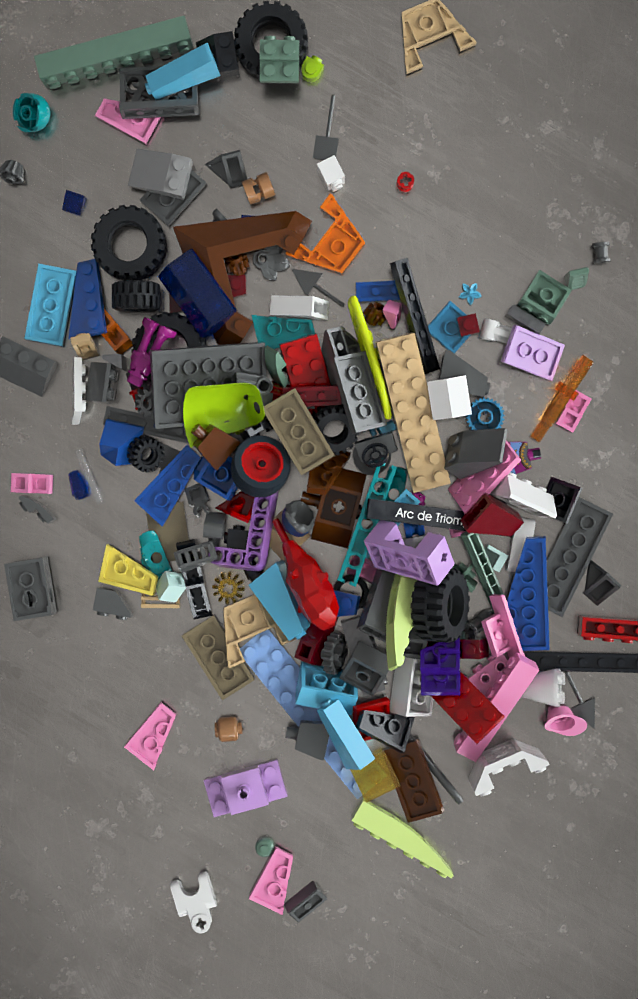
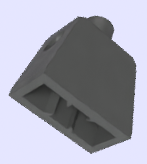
M301 720L299 729L287 727L285 738L296 740L295 750L324 761L329 734L322 721Z

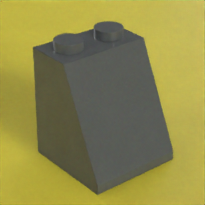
M445 350L442 356L438 380L466 375L469 397L483 398L487 395L490 389V383L487 382L488 377L450 350Z

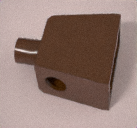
M197 424L191 431L197 437V440L193 443L194 447L215 470L221 467L241 443L212 424H209L206 429Z

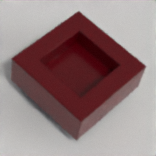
M476 313L456 318L461 337L480 333Z

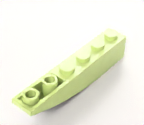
M395 574L390 591L386 620V653L388 670L390 671L401 667L405 659L403 654L409 644V632L413 628L411 596L414 591V584L417 581Z
M362 798L352 815L355 827L361 830L367 829L374 838L386 840L388 846L393 849L400 848L403 850L404 855L411 859L413 857L419 859V863L426 868L433 867L437 870L436 873L444 878L447 876L452 878L454 876L453 871L440 854L412 827L395 815Z

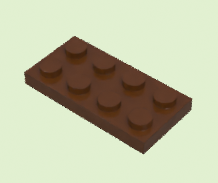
M419 739L407 742L405 752L402 753L390 747L382 750L407 822L410 823L443 814L444 808Z

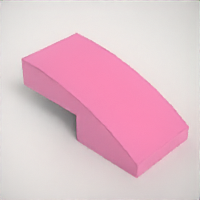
M574 389L556 424L573 433L592 399Z
M11 473V492L52 494L53 475Z

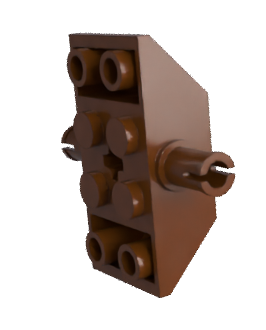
M343 468L326 495L318 496L303 491L302 497L309 498V500L301 498L300 501L318 509L311 535L312 540L348 549L355 519L359 518L362 510L360 500L367 474ZM341 501L344 510L336 512V508L333 505Z

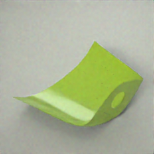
M249 383L195 386L189 388L185 394L183 420L190 447H193V443L197 440V437L191 433L197 424L201 425L204 429L209 424H212L230 434L257 425L265 417L260 391L255 385ZM244 395H248V400L244 399ZM254 402L258 403L260 407V413L256 412L254 408Z

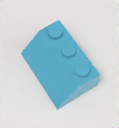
M301 662L296 686V704L320 709L322 707L321 703L327 699H339L347 714L352 715L353 706L356 705L358 700V689L339 679L343 670L335 675L326 674V671H323L324 666Z

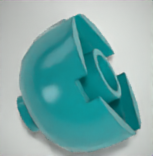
M35 93L20 94V98L15 99L13 105L14 121L17 120L20 125L17 127L23 132L42 130L50 120L48 102L45 98Z

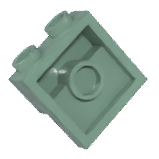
M265 36L264 40L260 39V83H299V40H295L294 36H285L284 40H276L275 36Z
M539 270L517 305L527 313L536 316L537 319L545 324L550 325L572 290Z

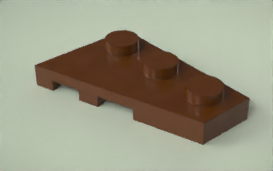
M339 451L340 455H335L310 470L307 493L326 495L350 459L351 452L343 453V451Z

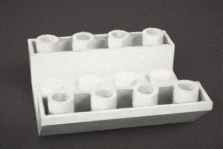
M511 739L483 751L479 759L474 763L468 779L475 795L483 797L490 794L491 790L494 789L489 777L491 772L492 774H497L504 770L503 767L508 765L511 767L516 766L522 762L521 760L524 761L531 773L534 771L535 773H540L546 770V766L550 764L538 748L516 739Z

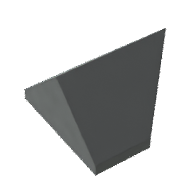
M240 150L221 154L205 164L228 184L230 188L241 186V181L247 179Z
M591 560L587 569L585 591L583 593L598 606L622 585Z

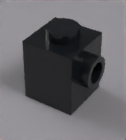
M233 525V529L229 528L228 532L224 533V543L227 544V548L246 550L249 530H244L245 526Z

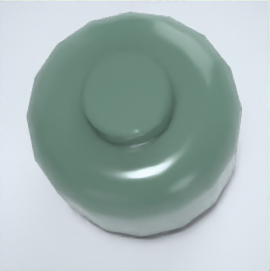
M264 836L259 838L255 844L256 853L261 857L270 856L274 851L273 840Z

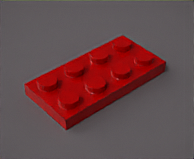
M316 333L279 344L282 358L287 364L285 369L290 387L330 385ZM315 406L314 409H308L310 414L312 415L313 412L317 413L319 406Z
M461 671L460 695L431 696L476 744L505 718Z

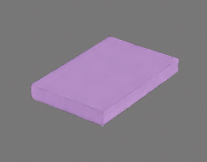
M513 325L501 362L543 379L553 381L565 345Z

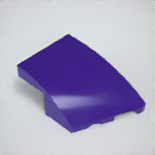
M460 637L454 642H437L434 646L420 650L421 696L460 695Z

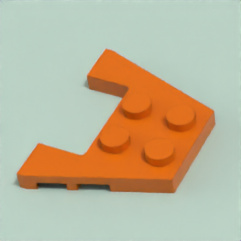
M330 193L320 206V209L335 219L333 224L312 251L300 243L294 255L288 251L285 254L289 257L343 274L365 245V241Z

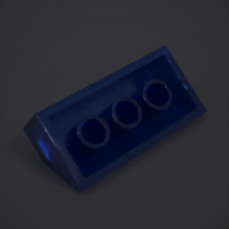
M189 249L169 263L157 276L202 338L216 333L237 311L193 249Z

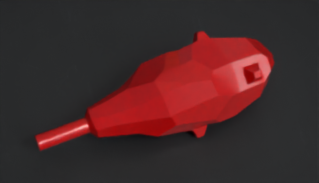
M279 518L274 519L272 523L283 542L282 550L287 565L286 583L299 605L298 613H302L309 622L320 630L324 631L332 628L337 620L339 605L332 584L328 580V573H323L316 560L309 556L294 540L289 539Z

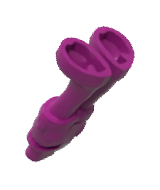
M146 317L142 320V325L144 326L143 338L138 349L132 352L130 370H128L130 374L127 382L141 387L143 381L147 380L146 377L151 373L150 351L149 353L146 351L154 332L159 326V323ZM160 325L150 350H160L164 341L168 338H174L177 332Z

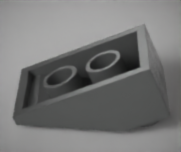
M505 428L465 430L450 436L444 469L459 479H463L501 464L508 430Z

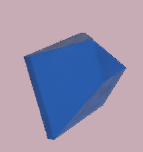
M106 419L99 444L101 456L115 466L131 464L128 461L129 458H127V454H130L127 449L132 448L129 444L131 442L135 443V438L140 439L139 436L143 435L144 427Z

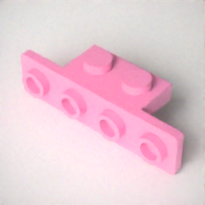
M503 594L490 595L489 598L495 614L482 620L481 623L492 656L499 657L506 652L509 658L513 657L516 652L525 656L505 596Z

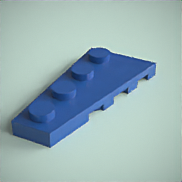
M95 259L77 264L68 337L70 341L71 337H75L80 333H89L91 336L107 333L99 264Z
M186 445L134 501L163 527L201 457Z

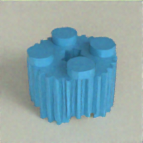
M485 397L476 399L470 404L472 414L465 415L464 420H467L465 424H468L467 428L469 427V430L500 429V425H503V417L505 416L503 414L504 410H502L503 407H500V403L497 404V401H493V399L489 400V398L485 399ZM481 412L489 415L487 418L488 422L481 421Z

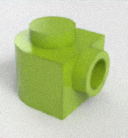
M314 55L311 58L306 57L301 68L303 78L307 82H315L320 78L324 70V64H322L320 58Z

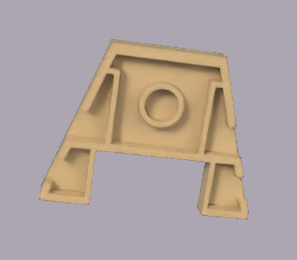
M429 0L401 13L406 74L423 68L416 48L444 36L453 34L460 52L476 45L475 39L466 32V29L458 23L453 14L440 0Z
M255 594L223 608L228 668L245 662L238 642L270 628H274L281 645L296 639L294 638L290 641L287 639Z

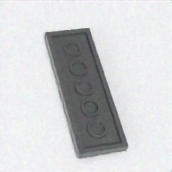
M580 497L568 524H564L547 559L548 610L563 617L613 516V513Z

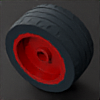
M263 435L250 437L239 445L231 461L233 481L242 492L249 496L258 498L271 496L282 488L289 476L291 467L290 456L282 443L276 439Z

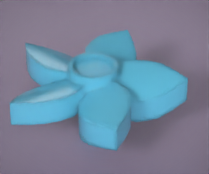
M477 283L471 287L467 284H462L465 292L461 293L459 298H467L469 305L473 303L474 298L482 297L476 291Z

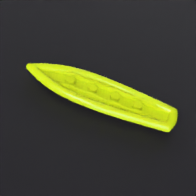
M351 296L348 299V308L361 352H366L384 416L389 420L392 418V413L378 361V352L374 348L373 336L371 331L368 330L358 298Z

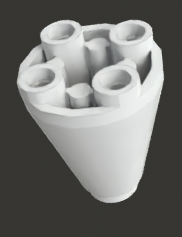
M560 668L538 672L521 697L550 706L560 707V704L565 703V693L562 691V685H565V673L561 672Z

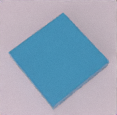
M449 301L428 325L430 335L436 341L455 354L470 335L460 336L456 318L466 316V314Z

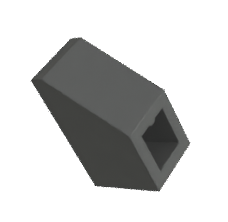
M104 587L97 588L93 611H97V615L108 617L109 614L116 615V619L127 620V617H133L132 610L118 590Z

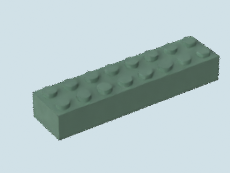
M184 15L35 55L34 59L40 80L46 88L55 89L59 88L60 84L63 83L74 84L82 78H96L97 74L100 73L111 74L116 72V69L128 66L134 67L135 64L141 62L142 64H148L156 58L167 59L172 54L178 52L179 54H185L194 47Z

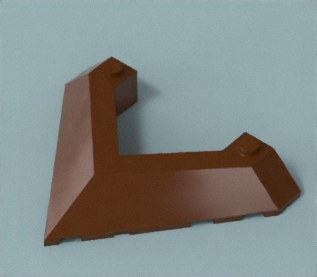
M297 211L173 227L216 344L241 343L253 323V320L236 311L223 258L278 245L294 255L312 223L310 219Z

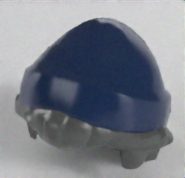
M300 500L286 504L282 511L281 519L283 529L296 537L305 536L314 526V512Z

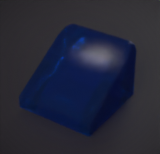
M66 190L62 210L81 216L86 197Z

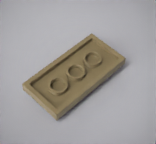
M296 388L264 406L266 417L301 476L335 456Z
M215 615L182 635V638L222 700L255 680L244 662L228 668L225 631Z

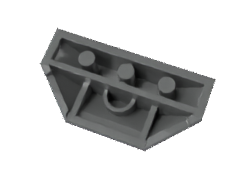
M343 326L328 329L324 332L321 351L330 385H337L330 359L361 352L358 341L345 331Z

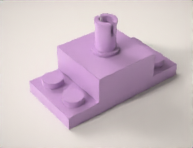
M277 759L204 779L214 817L228 813L234 815L249 811L288 796Z

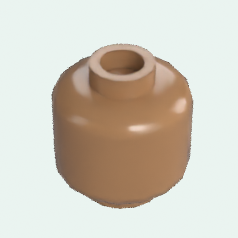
M234 716L220 717L218 722H215V737L219 738L221 742L237 741L239 734L243 733L242 722L238 723V719Z

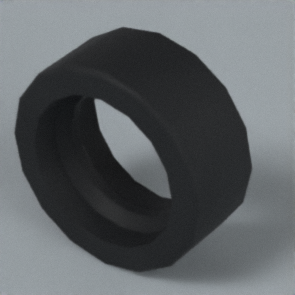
M345 575L342 579L345 580V583L354 582L355 575ZM359 577L357 584L362 589V596L358 609H361L365 605L369 589L366 582ZM337 581L333 589L340 591L344 583Z

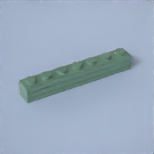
M465 531L461 534V537L491 608H493L489 596L492 594H503L479 535Z

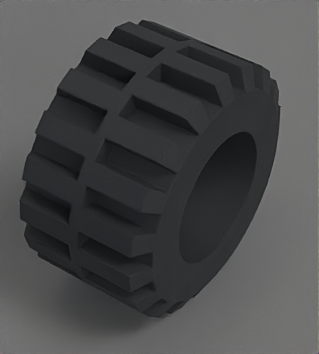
M141 280L115 282L112 284V308L124 312L156 311L160 309V284Z
M330 405L324 408L319 406L317 408L318 412H313L312 417L322 434L324 427L329 422L339 420L344 423V428L339 435L329 437L323 434L335 455H340L339 451L347 452L346 448L349 447L351 449L353 447L352 442H357L358 438L356 435H359V433H351L344 405Z

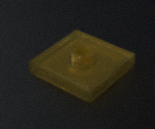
M384 750L373 755L375 759L361 770L350 769L366 803L401 786Z

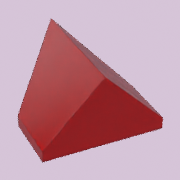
M241 491L231 501L226 500L215 508L234 518L250 523L254 496H249Z

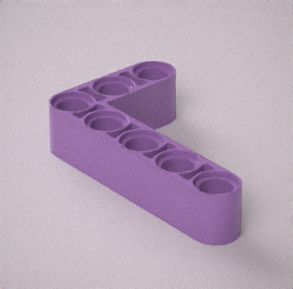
M278 491L268 497H254L246 550L215 547L217 555L222 553V558L211 563L219 567L249 571H261L265 568ZM268 501L267 507L262 509V503ZM261 520H265L264 525L261 528H259V522ZM261 538V544L256 547L255 543L257 539ZM240 555L239 562L234 563L235 557ZM258 557V563L253 566V559Z

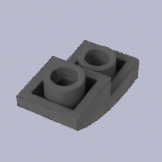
M26 495L18 497L21 501L19 503L21 508L25 512L29 511V513L37 510V516L43 523L46 521L49 524L56 520V517L37 500Z

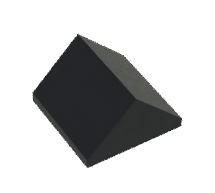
M551 477L546 492L553 495L557 516L552 519L568 524L583 488Z

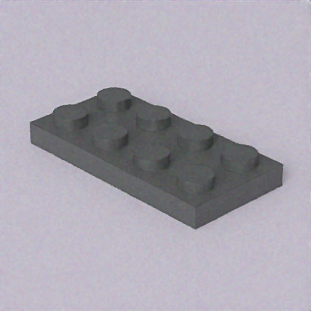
M362 351L330 359L351 433L356 434L386 426V419L366 352Z

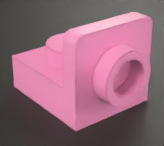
M353 556L349 562L350 565H359L360 558ZM365 559L359 576L369 583L373 582L377 570L371 560ZM348 567L347 574L356 575V570Z

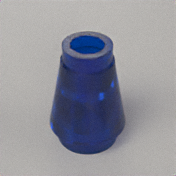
M79 470L70 472L68 476L72 496L76 500L88 497L90 495V488L79 473Z

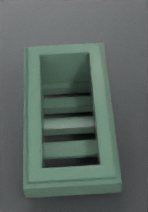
M584 267L569 271L564 276L566 287L571 290L585 287L589 268Z

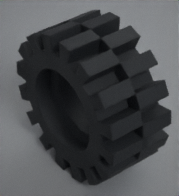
M141 435L139 436L140 439H134L135 443L131 442L129 444L132 448L127 449L130 453L127 454V458H129V463L138 470L145 471L146 473L149 470L153 472L155 471L154 467L159 468L160 465L158 463L163 462L161 457H165V453L162 452L164 447L156 439L145 435V437ZM150 447L151 453L149 457L141 460L143 450Z

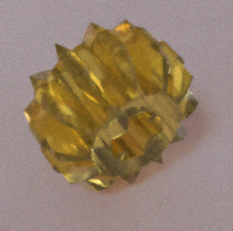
M228 572L226 578L225 574L221 573L222 580L217 577L214 579L219 585H212L213 589H218L213 595H221L218 599L219 602L226 598L225 604H229V598H231L232 602L236 603L235 596L242 598V594L238 591L245 590L244 587H239L238 585H241L244 581H236L239 577L238 574L231 578L232 572ZM225 583H228V585H233V588L231 589L233 591L232 593H229V591H224V588L226 587V585H224Z

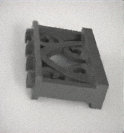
M147 65L144 67L128 66L120 68L119 108L122 119L199 115L198 84L163 97L162 100H155L153 95H149L146 92L145 83L148 82L145 75L162 66ZM128 81H139L138 83H133V82H132L133 87L136 88L137 90H132V89H130V88L127 86V82H128ZM192 89V99H187L185 92ZM126 93L133 95L131 102H126Z

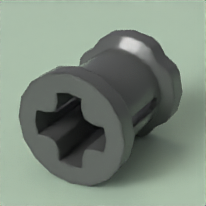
M609 242L592 244L595 252L593 263L611 262L608 256Z

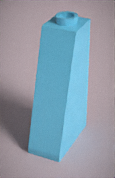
M208 43L145 75L148 82L145 83L148 94H152L154 99L158 100L219 77L220 73Z
M281 560L273 564L248 586L289 641L294 638L299 640L303 635L307 634L305 630L310 627L307 618L297 611L299 605L286 583L287 566Z
M327 699L321 703L322 707L317 712L345 768L361 770L372 762L375 757L339 699Z

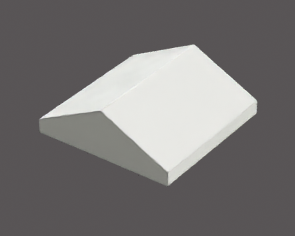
M466 375L427 381L433 420L472 414Z

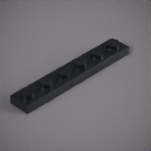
M404 258L390 263L409 331L415 333L424 374L431 373L440 369L409 260Z

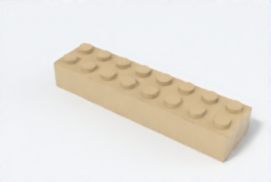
M410 332L375 341L411 490L413 493L451 484L449 473L444 469L445 457L436 420L432 418L428 386L415 333Z

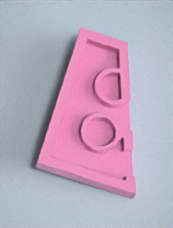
M103 99L95 117L147 144L161 117L122 119L119 108L120 101Z
M160 702L126 742L124 748L154 770L176 713Z
M275 846L273 853L270 855L248 896L250 900L283 915V906L293 859L292 854Z

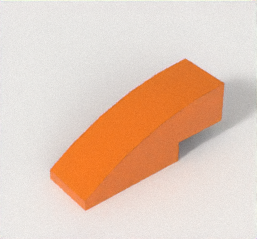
M104 308L107 333L101 335L117 354L122 355L133 345L132 340Z

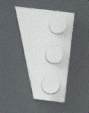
M74 357L72 390L74 392L72 407L74 412L71 425H79L82 412L86 410V400H82V394H85L86 383L82 382L86 366L82 364V357Z

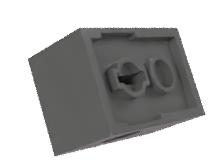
M48 556L4 564L13 621L49 616L57 613Z

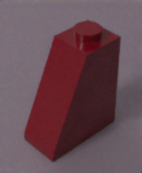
M486 492L460 520L468 533L512 536L524 523L518 511Z

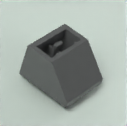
M91 362L85 400L111 404V400L115 399L116 389H113L114 381L117 382L119 373L116 370V366L110 363Z

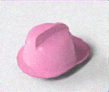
M549 706L547 722L544 727L548 731L566 736H575L586 730L587 722L580 717L574 716L571 709L567 706Z

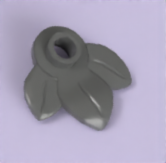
M278 245L258 250L252 258L253 264L261 270L262 275L268 280H276L277 271L285 270L290 266L289 260L281 254L283 248ZM260 256L265 257V262L260 261Z

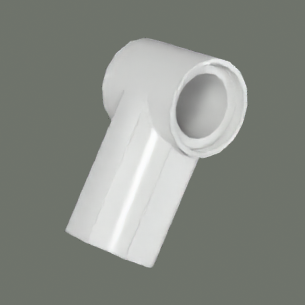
M484 318L479 337L488 341H498L507 344L512 327Z

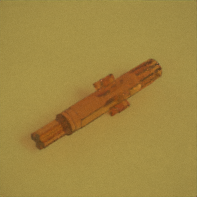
M582 355L565 382L559 381L555 388L558 393L540 419L541 421L530 437L541 442L568 401L576 399L579 394L576 392V389L594 362Z

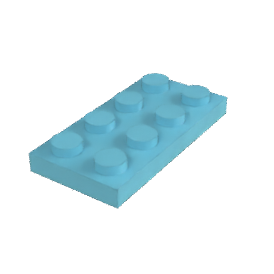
M38 263L25 340L63 347L77 271Z

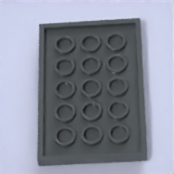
M265 342L150 350L153 427L160 429L184 426V399L187 390L191 387L229 384L232 381L234 372L253 375L261 374L266 377ZM262 380L259 383V389H261L264 386V380ZM244 395V399L248 400V395Z

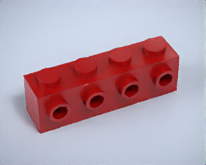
M579 615L578 635L582 636L583 640L602 638V641L614 642V639H621L622 643H633V640L638 641V620Z

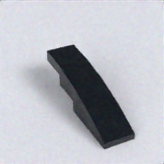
M192 539L176 543L177 551L195 546L196 541ZM193 554L190 555L191 560L195 561ZM202 566L182 573L193 619L212 616Z

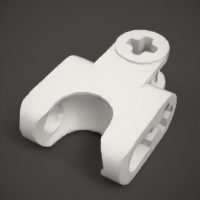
M206 871L199 874V889L191 893L183 888L181 881H171L170 888L179 917L188 915L195 932H207L212 922L209 908L217 906L209 874ZM199 918H201L202 921H205L204 925L198 923Z

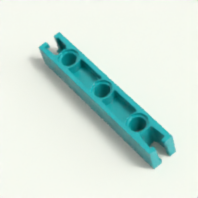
M392 465V467H389V470H392L388 480L378 477L380 467H376L337 581L345 583L342 577L346 568L349 567L356 570L354 582L350 581L349 585L356 587L368 553L364 540L379 521L378 519L365 518L368 498L386 501L397 469L396 466ZM378 482L385 485V490L381 493L374 489L375 484ZM370 519L373 523L372 528L364 529L361 524L362 521ZM353 555L360 558V563L357 566H352L349 563V558Z

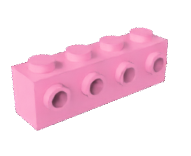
M492 654L489 655L486 663L483 665L479 663L472 669L473 673L466 676L484 696L487 690L496 683L498 674L506 668L508 660L503 654L499 657H493Z

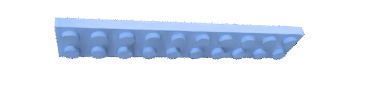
M270 629L257 634L240 648L245 662L298 727L301 720L322 721L317 708L296 704V686L300 666L280 644ZM329 736L324 759L356 799H359L387 776L375 759L361 770L346 769Z

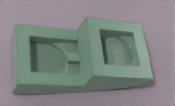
M267 345L264 354L268 372L274 382L282 387H286L290 382L282 372V369L287 364L278 351Z

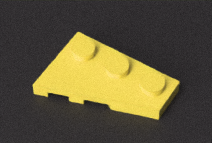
M107 544L98 582L153 596L158 576Z

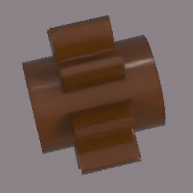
M246 254L227 257L228 260H225L228 273L233 272L236 276L243 275L249 267Z
M378 302L374 304L369 303L363 312L366 315L365 321L369 325L377 326L378 324L381 326L385 322L384 305Z

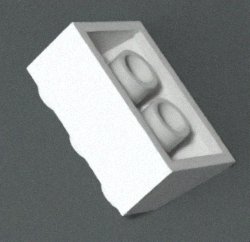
M511 472L489 494L535 516L556 518L557 516L553 495L547 493L546 488L541 486L534 487L531 485V481L526 479L519 480L516 478L517 475Z
M405 657L402 666L394 670L390 713L405 717L432 716L434 699L431 696H421L420 659Z

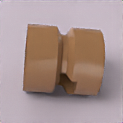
M267 172L257 175L255 180L249 178L241 181L250 205L260 202L262 197L268 199L275 196ZM258 184L260 193L255 194L253 186Z

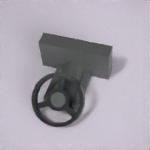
M392 431L355 442L360 461L371 468L382 466L388 461L389 453L398 451Z

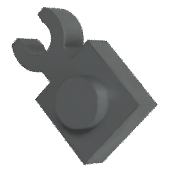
M198 483L186 488L185 493L188 504L193 508L194 515L200 518L199 512L204 509L206 514H209V508L204 504L209 501L205 486Z

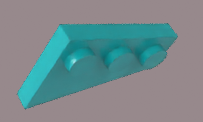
M251 315L258 342H265V347L268 345L273 349H278L281 343L315 334L312 320Z

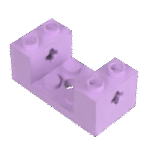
M380 520L364 540L375 568L438 586L454 566L445 536L428 532L419 545L413 548L405 546L396 523Z

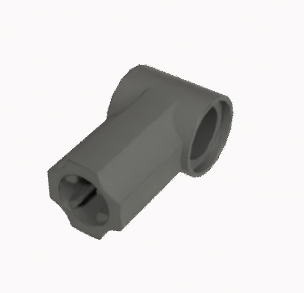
M234 372L231 383L255 385L262 395L272 391L273 383L264 375ZM262 380H264V386L261 389H259V383Z

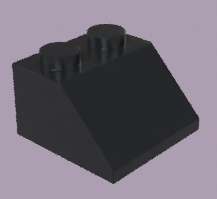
M232 31L212 34L196 42L197 48L208 43L220 73L219 77L213 79L240 75Z

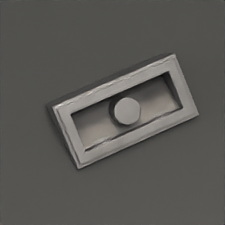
M512 304L505 315L529 331L540 334L545 326L544 322Z
M121 354L102 356V359L127 372L125 356Z

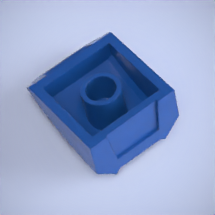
M202 456L194 470L195 481L228 501H231L239 489L231 475L232 457L229 456L221 467L215 470Z

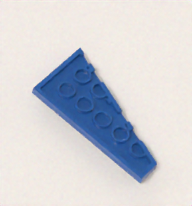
M546 536L526 537L507 598L508 608L513 618L522 651L550 650Z

